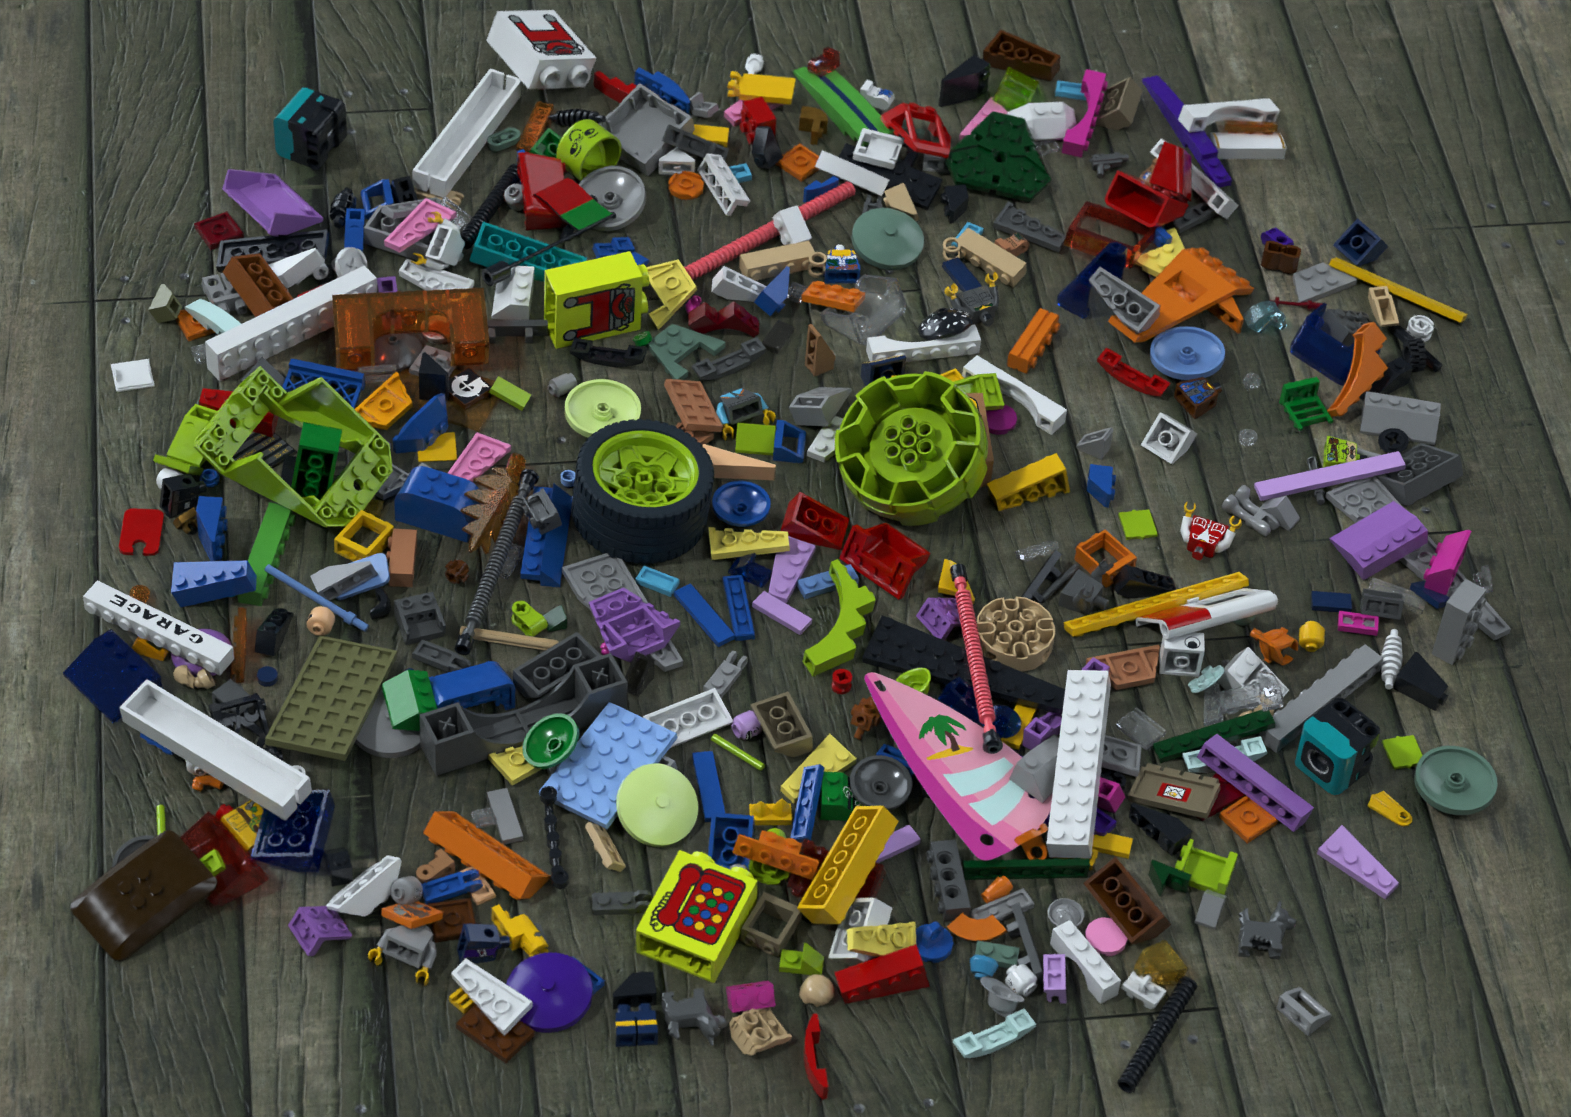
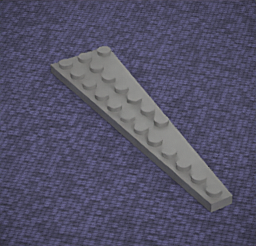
M1376 476L1355 480L1328 491L1325 497L1355 523L1392 501L1402 506ZM1428 536V543L1399 560L1414 572L1417 577L1425 580L1423 577L1426 569H1431V566H1429L1433 555L1437 556V553H1435L1437 545ZM1459 570L1446 595L1449 598L1466 579ZM1486 601L1480 610L1483 612L1482 616L1476 623L1479 625L1478 628L1493 640L1508 635L1511 628Z

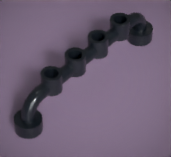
M546 786L540 791V800L545 806L544 829L548 832L547 847L550 848L549 863L552 865V885L560 890L568 886L569 875L561 866L562 852L558 848L557 818L553 812V803L557 800V791L554 787Z

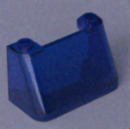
M1118 242L1109 243L1059 292L1057 304L1063 309L1085 319L1089 315L1088 303L1090 291L1093 287L1089 279L1101 267L1122 280L1128 247Z

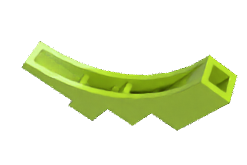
M838 559L831 562L829 575L836 586L839 596L840 614L829 634L818 644L804 652L802 662L812 677L854 658L856 644L853 639L863 635L866 626L863 615L873 611L876 601L874 594L866 586L858 588L857 582L852 580L847 568Z

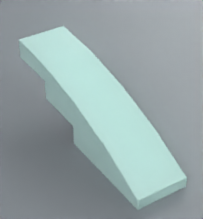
M198 299L185 306V310L207 330L211 328L218 335L241 325L233 316L208 301Z

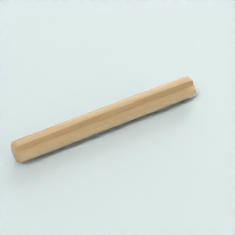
M461 626L459 635H462L463 630L467 626ZM481 628L474 629L475 635L473 637L474 640L545 651L559 643L553 639Z

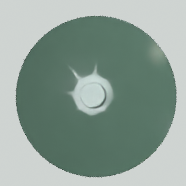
M876 208L863 213L856 220L851 236L855 251L864 261L886 270H897L912 265L920 257L924 245L923 232L917 222L907 214L890 208Z
M1441 746L1426 752L1418 761L1414 774L1415 786L1421 797L1432 807L1453 815H1470L1482 811L1490 805L1497 790V776L1490 763L1478 753L1459 746Z

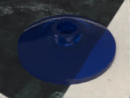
M993 705L995 712L993 725L996 728V733H999L1000 738L1015 736L1021 728L1019 715L1007 706Z

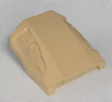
M770 1007L743 1012L742 1015L733 1017L729 1023L731 1038L743 1054L755 1055L757 1052L784 1044L792 1038L772 1013Z

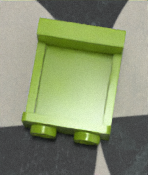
M1190 839L1187 846L1183 845L1180 857H1183L1182 861L1178 860L1175 868L1192 875L1189 886L1203 891L1208 889L1225 895L1236 865L1238 853L1230 851L1228 858L1193 847L1194 840Z

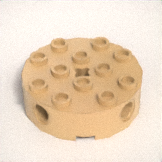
M1004 597L994 599L985 605L977 616L976 623L984 657L999 661L1004 665L1024 672L1034 670L1045 663L1052 653L1055 638L1053 618L1049 611L1035 601L1025 597L1005 600Z

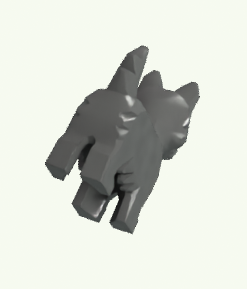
M1281 901L1278 902L1269 922L1250 921L1248 908H1245L1239 913L1240 918L1238 919L1241 924L1238 935V956L1249 957L1250 952L1248 949H1252L1253 946V948L1258 947V950H1268L1269 959L1279 960L1282 953L1281 943L1285 930L1293 929L1297 920L1290 917L1287 910L1282 908Z
M704 988L694 989L693 998H684L679 1000V1002L672 999L674 997L673 991L663 992L662 1010L665 1014L668 1031H670L669 1035L678 1040L680 1039L678 1028L697 1026L708 1039L710 1045L714 1046L713 1039L728 1024L723 1016H714L705 998Z

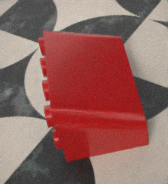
M1164 141L1149 183L1153 185V189L1161 192L1164 191L1185 203L1191 202L1192 156L1183 148Z

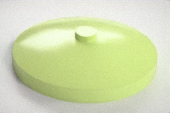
M595 379L583 382L570 391L565 401L564 412L568 424L576 432L589 438L593 433L609 424L612 425V423H619L623 420L640 419L641 403L634 391L626 385L613 380Z
M656 763L640 766L622 781L618 789L616 808L620 822L634 839L645 845L653 847L673 845L688 835L695 825L698 816V800L695 790L681 772L670 766Z

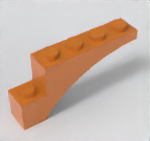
M1375 322L1363 324L1352 335L1354 337V353L1350 372L1342 391L1327 410L1331 417H1341L1346 414L1347 408L1360 400L1359 396L1372 388L1371 384L1384 376L1383 373L1388 369L1376 353L1383 347L1382 344L1387 338Z

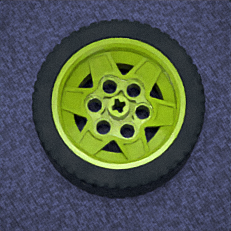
M649 419L623 420L619 423L609 424L593 433L582 445L576 464L571 509L573 522H575L574 524L580 535H582L585 541L587 540V543L591 546L593 545V548L600 550L601 553H607L611 558H619L629 563H661L687 553L688 550H691L698 543L705 532L714 482L713 463L703 445L697 442L696 438L691 437L689 433H685L684 430L678 429L674 425L670 426L668 423H660V421H651Z

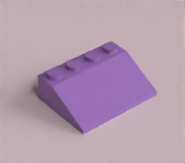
M1392 501L1330 538V541L1364 581L1428 543V530L1415 515L1395 501Z

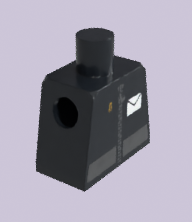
M190 474L162 479L159 507L169 519L192 509L198 503V495L206 492V484L204 481L196 482Z

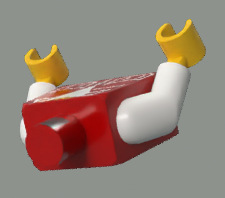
M1186 502L1184 505L1186 514L1183 516L1180 531L1184 542L1188 543L1187 550L1192 552V557L1196 560H1202L1203 556L1213 558L1216 553L1228 549L1235 537V530L1242 526L1241 519L1238 524L1234 525L1232 523L1235 516H1232L1229 520L1231 527L1228 529L1229 526L1196 515L1192 518L1191 514L1195 512L1196 504L1194 503L1192 510H1188Z

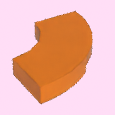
M962 913L947 926L950 932L967 941L986 942L994 940L1007 932L993 914L985 919L977 920L969 918Z

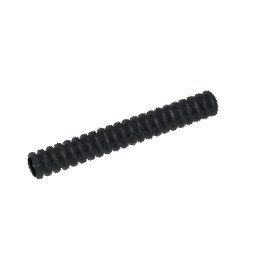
M511 164L460 234L465 242L464 249L472 247L478 237L482 223H489L505 200L504 192L506 188L519 181L517 164Z
M1187 976L1180 978L1153 1025H1151L1150 1030H1148L1126 1069H1124V1072L1117 1081L1118 1086L1123 1091L1133 1093L1139 1082H1141L1145 1072H1147L1174 1024H1176L1177 1019H1179L1197 989V983L1192 978Z

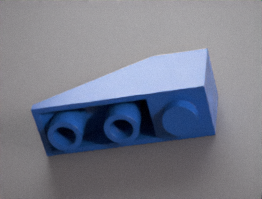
M347 208L344 248L354 247L363 252L364 226L366 225L365 209Z

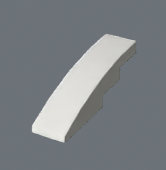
M823 150L815 165L820 170L844 181H849L879 196L883 195L889 179Z

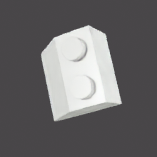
M1159 413L1141 446L1173 464L1188 451L1197 433L1170 416Z

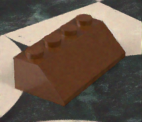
M1116 857L1083 883L1132 944L1154 939L1171 926V923Z

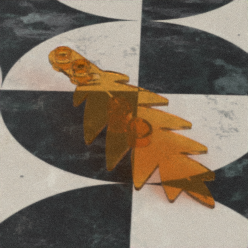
M512 453L506 468L494 467L492 472L497 475H483L473 479L475 483L488 489H476L464 493L466 497L481 503L470 505L460 510L462 513L476 519L462 528L464 532L471 535L469 553L474 552L481 546L484 553L488 554L491 546V537L494 543H496L512 499L518 496L520 473L525 470L526 463L525 458L521 454Z

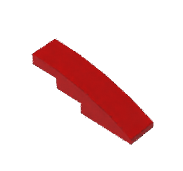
M600 70L594 73V87L620 104L637 87L633 83L627 86L617 77L609 79Z

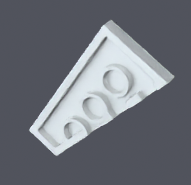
M406 259L399 269L400 277L440 299L445 297L459 304L460 307L474 287L473 279L444 270H435L424 266V264H413L409 259Z
M466 958L452 972V978L504 1036L533 1007L531 1000Z

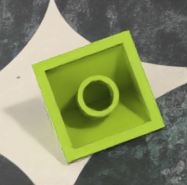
M738 422L735 453L773 456L776 425Z

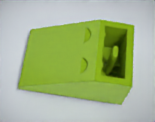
M195 404L184 416L167 452V457L201 467L206 459L194 448L195 439L217 411Z

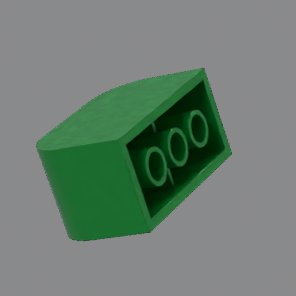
M303 422L291 488L301 497L314 495L321 500L331 487L342 429Z

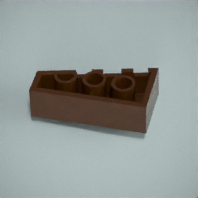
M1000 30L983 50V60L990 63V67L1049 81L1060 70V55L1004 30Z

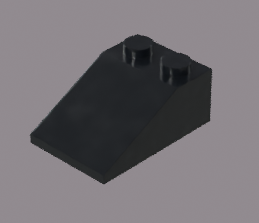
M972 55L945 76L941 81L939 106L945 107L977 99L980 95L985 94L989 87L990 63L976 55Z

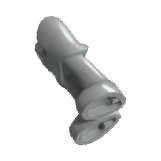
M1243 485L1238 489L1235 496L1231 494L1224 500L1222 509L1244 520L1247 527L1253 528L1259 534L1266 537L1270 534L1271 530L1277 529L1280 524L1273 515L1252 503L1249 499L1250 489Z

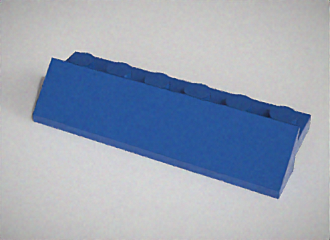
M553 483V488L534 486L533 494L544 488L559 513L562 525L541 535L538 529H533L530 521L528 522L521 579L540 580V586L560 588L572 497L555 483Z

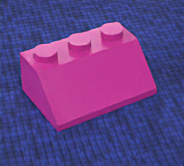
M1470 530L1447 535L1443 543H1438L1435 551L1437 556H1432L1429 564L1431 569L1427 568L1423 577L1426 580L1425 588L1447 595L1464 558L1471 535Z

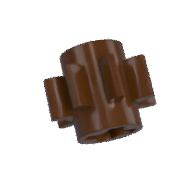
M455 559L453 562L449 561L445 566L447 569L445 576L449 582L459 584L460 582L464 583L468 579L469 567L464 561Z

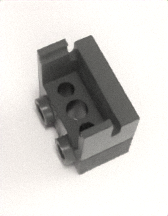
M433 592L394 600L395 618L405 645L418 643L421 640L427 641L444 637L446 624Z

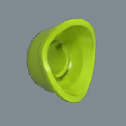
M916 668L901 674L896 681L927 695L930 688L931 674L926 668Z

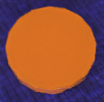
M682 171L680 174L677 172L669 179V192L679 199H695L703 193L704 181H702L700 175L694 172Z

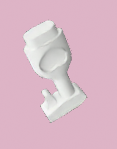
M751 54L747 58L745 68L748 74H756L761 71L764 63L763 57Z

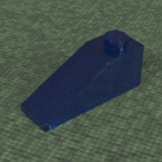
M958 676L946 685L938 699L973 722L985 726L979 721L973 688ZM994 708L995 721L993 725L996 728L1003 715Z

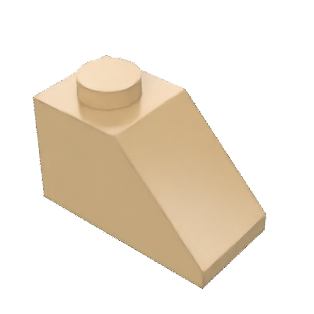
M904 183L884 191L886 197L883 200L887 208L890 207L891 209L901 211L915 221L919 220Z

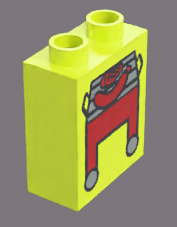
M630 251L545 270L544 320H548V333L556 349L571 346L574 338L593 341L641 330V314L648 312V302L642 287L649 286V274L644 264H636Z

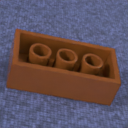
M260 253L232 256L223 270V274L255 317L294 299Z

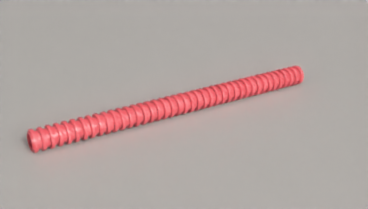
M846 181L840 186L823 193V195L810 200V202L799 206L804 221L854 196L855 188L851 182ZM772 220L684 268L691 279L696 280L702 277V275L711 272V270H715L725 263L732 261L741 254H745L751 249L764 244V242L777 237L780 233Z

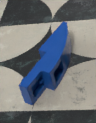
M641 68L635 71V85L642 84L656 93L665 102L676 106L690 115V100L673 80L658 71L655 74H651Z

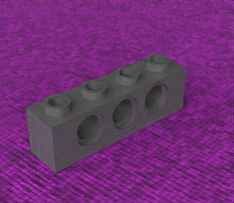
M956 840L931 842L930 850H927V862L932 865L930 875L931 880H935L934 895L939 898L937 903L938 913L942 914L944 922H952L962 913L969 917L971 906Z

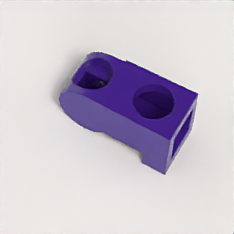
M1272 228L1261 234V241L1264 246L1266 241H1275L1283 245H1294V241L1277 228Z

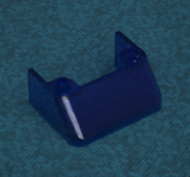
M1323 303L1305 318L1291 342L1290 353L1335 383L1344 386L1352 364L1354 343L1347 347L1321 330L1324 324L1322 317L1327 307V304Z

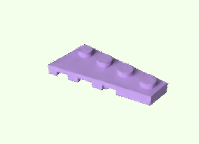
M789 536L790 551L777 552L775 555L768 592L786 604L797 585V580H800L816 549V545Z

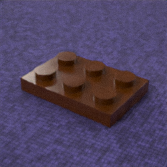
M476 1004L456 1023V1029L505 1064L535 1036V1031L520 1020L504 1036Z

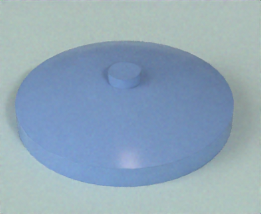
M1175 327L1158 334L1154 338L1150 347V359L1156 369L1169 377L1180 380L1206 378L1215 374L1222 367L1225 359V348L1221 340L1209 331L1196 327Z

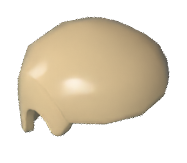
M814 974L803 982L800 987L799 996L805 1004L812 1003L819 1007L820 1005L828 1004L832 1000L835 988L830 979Z

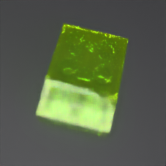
M1008 67L992 100L1011 110L1024 106L1031 102L1039 81Z

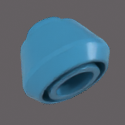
M974 955L970 958L971 973L978 980L982 977H992L998 969V963L993 958Z

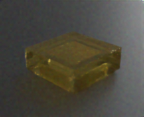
M371 499L363 511L371 513L380 519L384 508V501Z

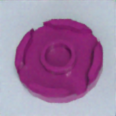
M1005 405L1003 409L986 410L989 433L1004 435L1008 431L1015 429L1017 415L1011 407Z

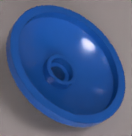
M747 481L726 483L716 490L712 498V508L716 516L723 522L733 526L746 527L755 525L764 520L770 511L771 502L767 492L757 484Z

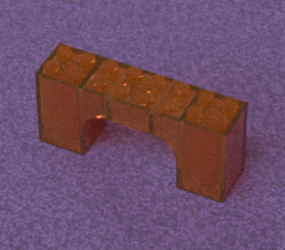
M484 288L332 295L336 368L350 371L375 370L374 343L378 338L387 334L434 332L446 338L449 344L451 366L489 364V333Z

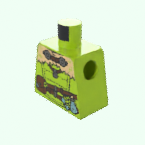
M1327 436L1324 446L1323 468L1367 458V455L1357 454L1356 443Z

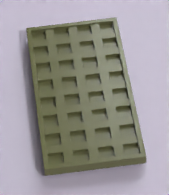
M320 635L265 738V745L346 761L382 688V683L385 682L397 658V651Z

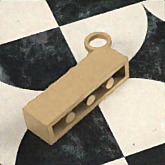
M967 228L958 239L949 237L943 242V258L945 261L954 259L947 257L946 253H958L957 257L959 259L965 258L974 266L980 267L987 274L989 273L990 276H993V273L996 272L998 279L1003 284L1009 285L1012 288L1026 274V262L970 228ZM948 242H956V243H957V247H956V246H948V247H946V244H947Z
M804 241L741 254L739 268L744 276L755 281L775 277L786 266L790 268V273L808 270L810 276L819 278L825 275L827 256L822 252H815L811 243ZM814 257H822L824 261L814 262ZM813 267H820L823 271L821 273H814L811 269Z

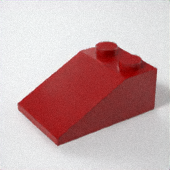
M799 492L788 504L780 531L788 532L789 537L810 544L840 550L849 518Z

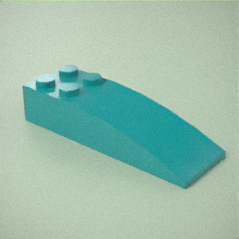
M483 222L470 261L485 267H489L499 261H504L510 265L549 244ZM553 247L516 266L534 267V280L545 282V270L587 261V257Z

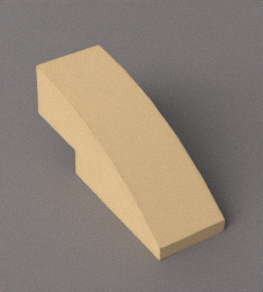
M1388 287L1369 288L1368 299L1379 326L1399 325L1393 298L1389 294Z

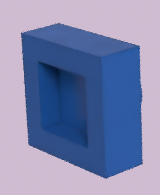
M1159 227L1155 230L1153 243L1160 248L1165 244L1172 243V236L1162 227Z

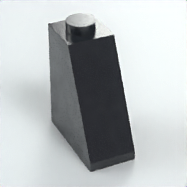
M1415 652L1396 676L1393 689L1436 711L1448 699L1446 694L1448 685L1418 652Z

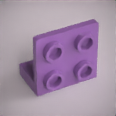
M927 598L916 615L933 636L942 640H946L954 627H961L956 599Z
M326 906L299 907L288 924L308 956H315L324 940H343L352 937L351 932L337 911L330 910Z

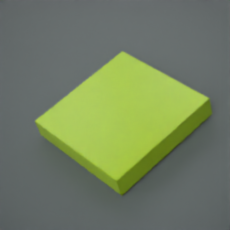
M155 454L153 459L155 463L189 474L201 476L204 468Z

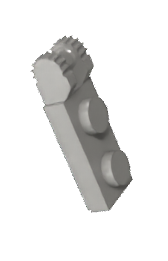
M733 650L727 656L726 661L722 662L703 686V691L706 692L715 688L722 699L741 675V671L748 662V657L743 656L738 661L737 666H735L733 662L737 658V652Z

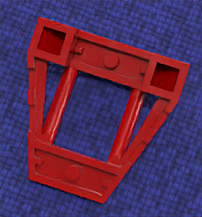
M912 102L909 104L901 103L881 115L880 119L888 129L892 127L896 136L901 135L905 138L903 142L915 152L948 158L951 136L935 108L931 106L921 107ZM913 118L929 121L928 129L933 136L939 138V143L917 139ZM904 119H906L909 134L902 128Z

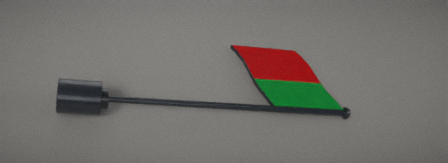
M565 178L535 193L534 196L545 202L563 221L577 230V232L510 265L504 261H499L483 269L482 278L488 286H493L509 278L512 267L611 218L615 219L616 213L609 212L598 204L579 184L570 178Z

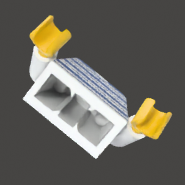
M431 212L435 219L429 217L427 220L430 223L438 222L440 224H438L425 254L427 258L425 259L421 254L413 253V255L418 256V261H411V263L417 265L424 264V266L435 270L448 268L449 265L455 266L457 262L463 259L462 250L465 245L461 238L459 227L446 218L442 219L439 212Z

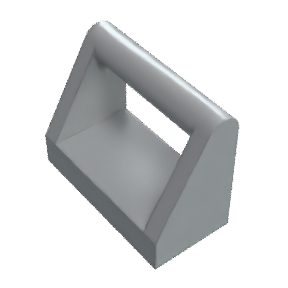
M1301 987L1283 993L1279 997L1276 1008L1307 1036L1322 1026L1332 1016L1331 1013ZM1297 997L1301 998L1319 1015L1313 1016L1295 999Z

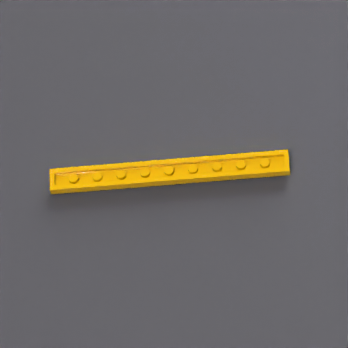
M1236 572L1064 622V630L1072 636L1079 637L1087 632L1099 631L1101 628L1117 626L1125 621H1134L1137 617L1188 604L1187 600L1199 597V600L1232 590L1242 589L1249 586V579L1242 573Z

